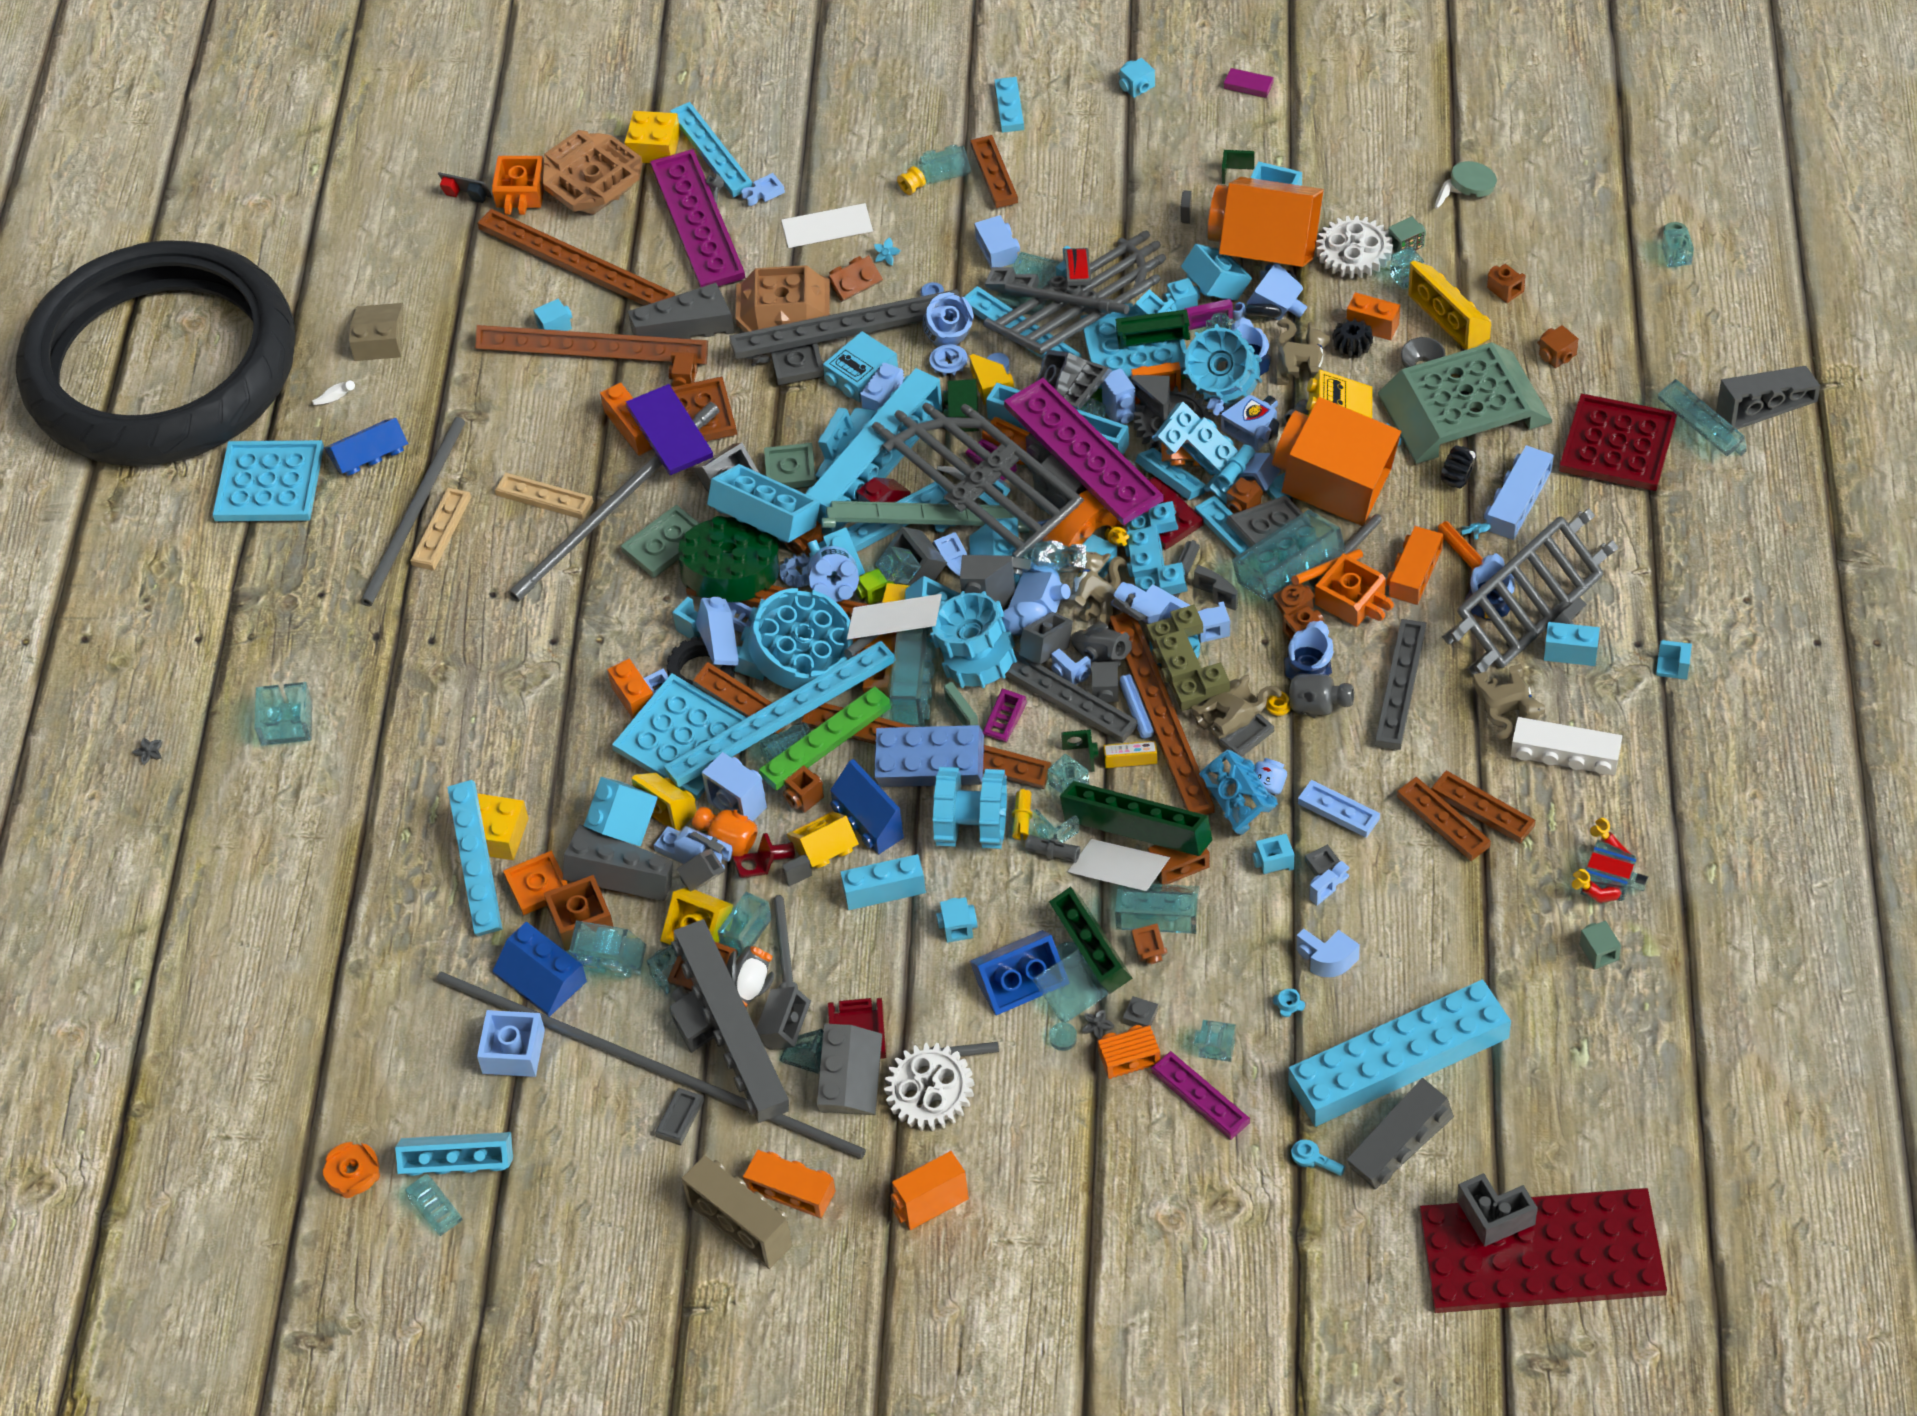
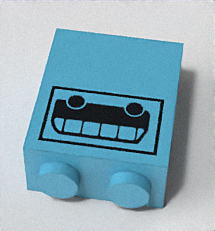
M862 331L823 363L824 379L830 386H835L847 397H852L860 403V392H863V389L868 385L867 383L870 382L872 376H875L882 363L898 367L897 353Z

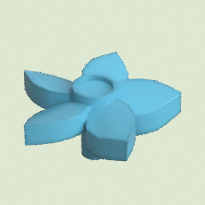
M891 238L886 239L884 245L874 244L875 249L880 252L875 262L886 260L888 264L893 266L894 260L892 255H898L901 250L893 247Z
M1476 522L1470 526H1462L1461 532L1462 535L1473 532V538L1479 539L1478 534L1488 531L1491 526L1487 523L1481 524Z

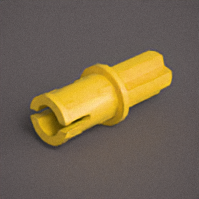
M1111 526V529L1107 528L1105 531V538L1117 547L1127 545L1126 540L1129 539V535L1123 528Z
M1020 789V791L1016 792L1015 810L1012 811V817L1014 818L1012 837L1016 840H1021V834H1023V840L1027 839L1029 835V821L1033 817V813L1030 811L1032 793L1025 789Z

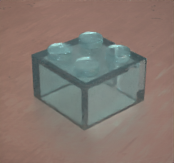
M307 682L284 684L288 704H285L279 685L256 687L254 728L261 746L312 740L313 699Z

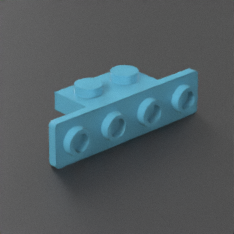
M838 407L818 441L825 459L815 474L817 480L833 464L836 456L841 455L847 448L850 440L855 439L861 432L863 425L874 417L875 410L855 408L852 414L849 415L846 408Z

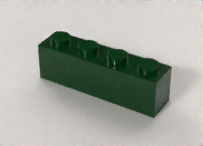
M1071 886L1049 901L1096 978L1106 990L1113 993L1133 979L1082 897Z

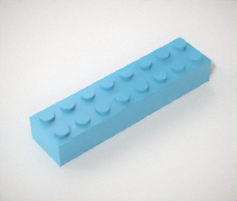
M915 368L910 375L904 378L901 386L890 394L887 402L877 409L874 417L863 425L861 432L855 439L850 440L842 454L836 456L833 464L827 471L821 474L815 485L807 490L806 495L820 501L817 522L821 524V528L822 518H827L826 508L831 507V501L858 502L857 490L874 477L886 478L904 457L895 448L889 452L882 448V444L886 440L872 428L874 422L881 423L890 432L897 435L908 429L903 425V422L901 423L894 414L897 410L907 414V417L913 419L917 424L934 420L922 409L924 403H929L941 413L943 412L939 378ZM914 435L904 441V443L912 448L919 440V437ZM836 522L835 528H822V534L828 535L843 529L848 522Z
M1482 979L1290 1066L1288 1085L1313 1125L1317 1127L1508 1039L1511 1020Z

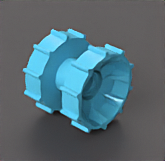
M1215 324V328L1207 329L1200 334L1195 332L1196 337L1191 341L1187 350H1183L1186 367L1183 374L1191 379V383L1196 387L1199 394L1205 395L1204 399L1207 403L1212 396L1220 398L1224 403L1242 400L1254 391L1258 382H1262L1259 377V362L1262 359L1259 355L1254 354L1255 350L1245 338L1241 337L1242 334L1238 329L1232 331L1227 328H1220L1218 324ZM1223 361L1228 362V367L1224 371H1217L1219 363Z
M962 591L961 595L955 596L946 602L941 601L936 626H932L933 632L930 633L935 648H941L945 661L942 663L946 677H951L960 684L961 688H964V686H981L985 688V685L999 678L1004 679L1006 677L1005 673L1010 669L1011 665L1017 662L1013 651L1015 643L1010 631L1006 632L1002 621L1004 612L1000 601L995 602L991 597L987 596L985 591L982 593H965Z
M939 767L938 774L936 775L933 806V831L936 846L956 847L961 824L979 825L982 848L1002 849L1007 811V776L1005 775V770L985 769L984 776L982 777L981 791L961 790L959 768Z

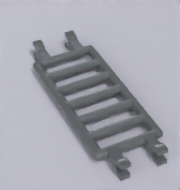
M1590 508L1584 512L1579 511L1570 522H1567L1564 517H1557L1458 607L1457 612L1462 620L1447 631L1442 638L1447 645L1453 641L1458 642L1470 629L1486 652L1466 668L1471 677L1474 674L1485 672L1493 662L1498 668L1507 666L1548 627V622H1553L1560 615L1558 610L1566 602L1574 603L1602 578L1604 572L1599 564L1614 553L1618 546L1611 540L1607 544L1602 543L1592 555L1589 553L1576 535V532L1595 517ZM1559 529L1592 572L1585 580H1582L1551 536ZM1543 543L1576 587L1568 595H1566L1535 552ZM1526 559L1530 561L1560 602L1552 610H1550L1520 569L1519 565ZM1509 574L1513 575L1543 616L1536 625L1533 624L1502 582ZM1494 588L1527 631L1519 641L1486 597ZM1477 604L1481 606L1511 647L1505 654H1500L1469 612Z

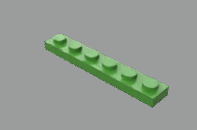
M874 686L759 769V774L762 779L777 791L785 785L784 780L803 765L809 768L891 709L892 700Z

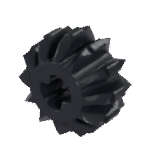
M1345 318L1343 323H1337L1336 329L1332 333L1333 346L1335 350H1339L1341 356L1348 354L1350 358L1352 355L1360 357L1362 353H1368L1373 343L1371 326L1366 325L1365 320L1357 322L1356 318L1353 321Z
M1455 445L1444 462L1441 473L1442 482L1453 488L1461 489L1464 487L1475 465V452L1467 447Z

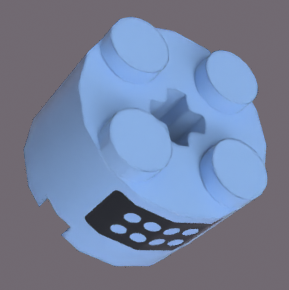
M950 292L939 294L932 299L923 318V327L925 334L937 347L946 344L957 345L965 339L971 328L974 316L969 302L964 297L960 298Z
M837 546L823 547L809 560L807 570L812 590L830 597L835 602L848 600L853 596V592L856 590L859 582L856 561L847 550ZM832 571L837 572V574H835L834 577H830V575H832Z

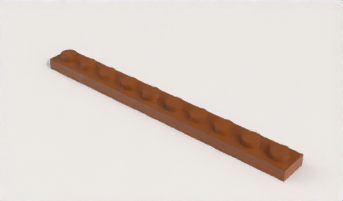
M490 209L477 223L479 230L644 306L675 296L674 292L496 210Z
M477 325L476 349L672 362L671 352L695 353L697 364H707L708 340Z
M1125 613L1110 616V624L1113 631H1125L1130 636L1129 640L1132 642V649L1124 659L1136 683L1185 809L1204 815L1215 813V806L1204 779L1199 775V767L1138 620Z
M824 703L805 714L802 724L803 726L816 729L844 708ZM878 717L850 738L876 745V728L915 726ZM984 745L983 773H985V769L1005 770L1007 780L1045 789L1052 769L1051 762Z

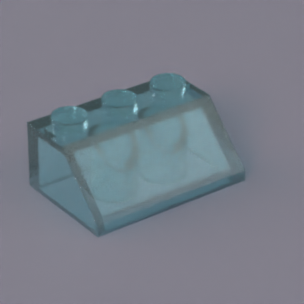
M1151 884L1147 891L1119 885L1115 908L1116 930H1133L1158 923L1160 932L1196 934L1200 886Z

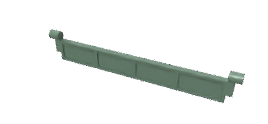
M831 501V507L826 508L827 518H822V528H835L836 522L985 525L981 519L967 508L961 513L950 504ZM979 505L995 519L1016 518L1001 505ZM1018 520L1019 533H1029L1030 529Z

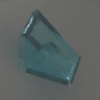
M819 1029L799 1035L795 1047L785 1048L780 1061L819 1074L824 1030Z

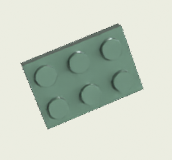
M676 504L623 543L621 550L651 577L655 578L679 560L678 548L682 537L688 530L700 523Z

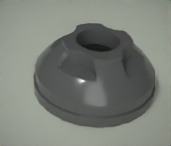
M1417 337L1404 344L1401 358L1404 367L1407 368L1416 365L1419 361L1427 362L1444 357L1446 353L1443 345L1437 340L1429 337Z

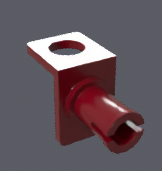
M763 833L757 852L744 854L743 856H733V862L740 878L768 875L773 861L794 859L795 848L792 842L772 845L768 833ZM749 860L756 865V868L747 870L743 868L741 863Z

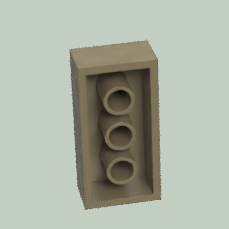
M704 1155L681 1178L688 1206L768 1269H771L793 1246L787 1215L780 1208L776 1207L774 1209L767 1204V1200L759 1192L753 1193L750 1191L740 1177H732L719 1161H712Z

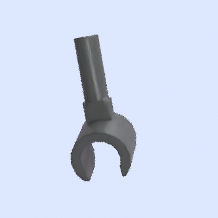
M715 173V177L708 175L706 183L712 187V195L717 204L718 193L724 185V180Z

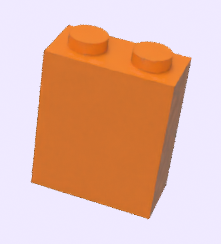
M952 1151L892 1182L894 1193L891 1194V1198L896 1206L893 1208L894 1214L900 1223L905 1222L909 1230L969 1199L965 1170Z

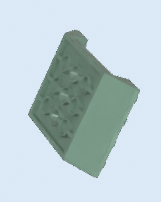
M1492 342L1401 369L1378 392V396L1396 429L1402 431L1401 438L1416 464L1438 458L1440 444L1524 419L1529 430L1552 423L1551 416L1514 353ZM1452 374H1457V375L1462 376V377H1460V378H1453V377H1451L1450 375H1452ZM1461 391H1467V392L1472 393V394H1470V395H1463V394H1461L1460 392H1461ZM1477 408L1482 411L1472 412L1470 409Z

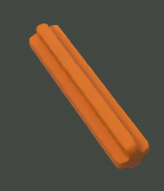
M1448 521L1438 525L1437 531L1443 534L1446 542L1473 570L1482 564L1483 558Z

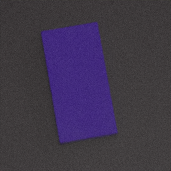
M669 384L626 401L628 411L669 475L713 458V451Z

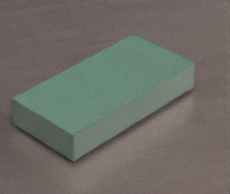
M953 682L944 685L945 702L962 725H978V716Z

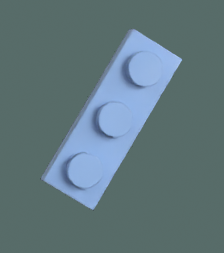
M1313 780L1309 782L1298 797L1299 805L1366 838L1380 820V813Z

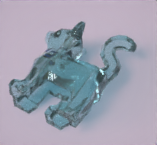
M1053 540L1041 541L1036 543L1034 548L1023 559L1031 560L1037 567L1055 569L1060 575L1064 572H1072L1078 567H1086L1087 546L1079 544L1065 546L1063 542Z

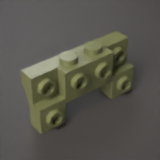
M1194 604L1170 611V618L1146 625L1147 635L1153 647L1152 654L1155 663H1160L1164 683H1169L1181 711L1191 709L1194 705H1198L1210 697L1230 691V681L1222 663L1201 668L1188 637L1203 633V622Z

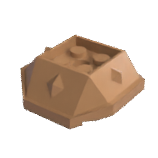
M577 130L544 154V190L573 212L583 211L594 215L612 201L619 200V197L631 189L633 184L639 180L642 158L612 135L601 133L588 134V131Z
M807 265L755 268L744 281L736 284V324L744 332L830 315V279L816 273Z

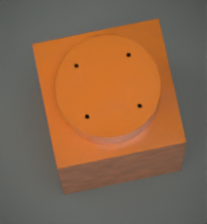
M1239 177L1230 182L1229 186L1218 184L1210 206L1208 240L1221 242L1219 254L1303 267L1314 259L1324 189L1247 177Z
M1318 397L1309 416L1296 410L1292 413L1276 447L1272 465L1286 471L1282 493L1364 526L1392 469L1402 431Z

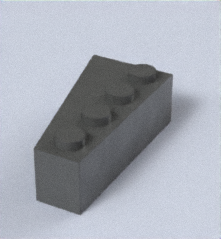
M1807 366L1721 379L1716 413L1729 432L1817 402L1820 384Z

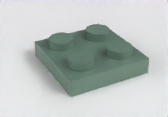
M812 443L764 448L767 477L791 488L815 485Z

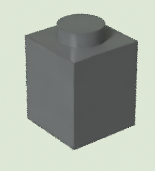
M1092 662V694L1106 703L1119 702L1118 662Z
M711 848L696 855L677 868V871L680 874L682 883L691 892L710 882L723 873L725 869Z

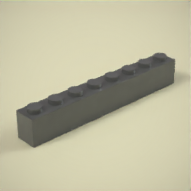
M702 919L674 930V941L671 942L676 957L681 956L684 962L681 964L686 979L691 978L694 984L692 991L696 1001H702L704 1005L702 1009L707 1024L712 1023L715 1029L713 1036L717 1046H723L724 1061L729 1070L733 1068L736 1074L734 1081L738 1091H744L747 1098L745 1105L749 1115H755L757 1122L761 1123L789 1112V1098L705 920Z

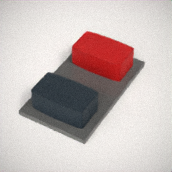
M438 172L441 178L440 187L447 196L457 197L459 191L468 193L472 201L484 203L486 197H492L486 184L482 181Z

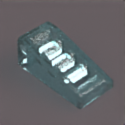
M425 1174L405 1189L409 1201L439 1236L463 1220L428 1174ZM433 1196L436 1197L432 1201L424 1205V1203L428 1201L430 1198H432ZM441 1204L443 1205V1207H441L440 1209H438V1210H437L436 1212H434L433 1214L430 1213V1212H432L434 1209H436L437 1207H439ZM449 1212L451 1214L440 1223L437 1222L446 1213Z

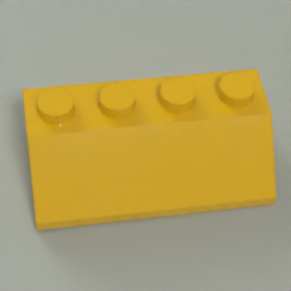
M1417 261L1410 262L1408 295L1465 350L1477 347L1490 339L1491 321L1486 315L1480 313L1471 301H1468L1461 295L1460 291L1453 287L1444 275L1438 273L1432 266Z

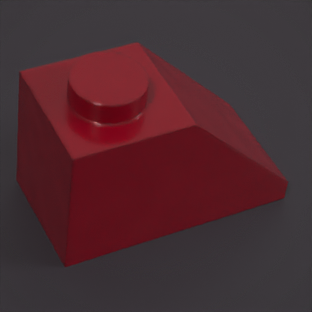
M874 477L857 490L858 502L896 503L911 495L908 489L896 480Z

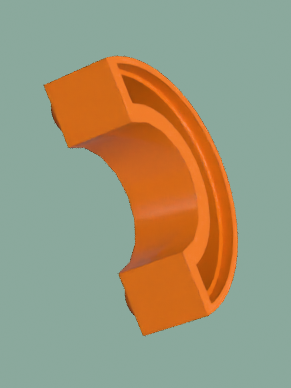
M1088 490L1079 494L1084 501L1043 538L1040 558L1060 574L1070 566L1075 565L1076 555L1071 550L1078 552V549L1096 529L1101 526H1106L1111 529V526H1125Z

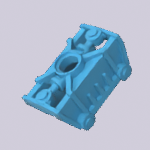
M1227 749L1210 762L1199 775L1205 780L1206 787L1211 791L1212 796L1223 809L1224 816L1233 825V830L1237 834L1243 835L1250 828L1248 823L1257 817L1261 811L1270 812L1278 805V802L1274 795L1267 792L1256 775L1253 761L1245 759ZM1226 759L1231 765L1229 773L1223 772V762ZM1209 772H1213L1219 776L1216 779L1211 774H1209ZM1235 783L1236 791L1232 796H1229L1227 788ZM1243 796H1250L1257 807L1252 810L1250 807L1245 806L1246 800Z

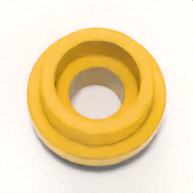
M1282 692L1280 697H1268L1266 703L1267 711L1275 716L1287 714L1291 710L1290 698L1284 692Z

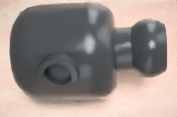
M1298 674L1291 680L1290 706L1293 712L1308 715L1314 719L1316 715H1330L1334 704H1339L1342 707L1353 705L1354 687L1349 683L1334 686L1333 679L1324 674Z

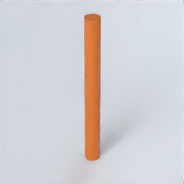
M1356 549L1346 555L1358 560L1363 557V552L1360 549ZM1340 557L1292 576V583L1299 585L1327 573Z

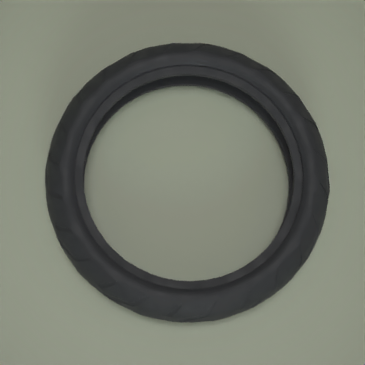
M163 240L140 243L107 253L82 265L60 281L58 285L44 296L24 327V332L19 342L16 355L18 388L25 408L37 425L56 443L81 456L103 463L124 466L158 465L181 461L203 454L239 435L259 419L273 403L276 396L279 395L293 364L295 347L294 319L287 300L270 275L251 260L234 251L213 244L193 241ZM160 291H199L230 301L244 311L253 321V334L250 345L237 368L215 389L183 406L152 414H112L90 408L78 402L60 386V371L64 357L78 334L99 315L132 298Z

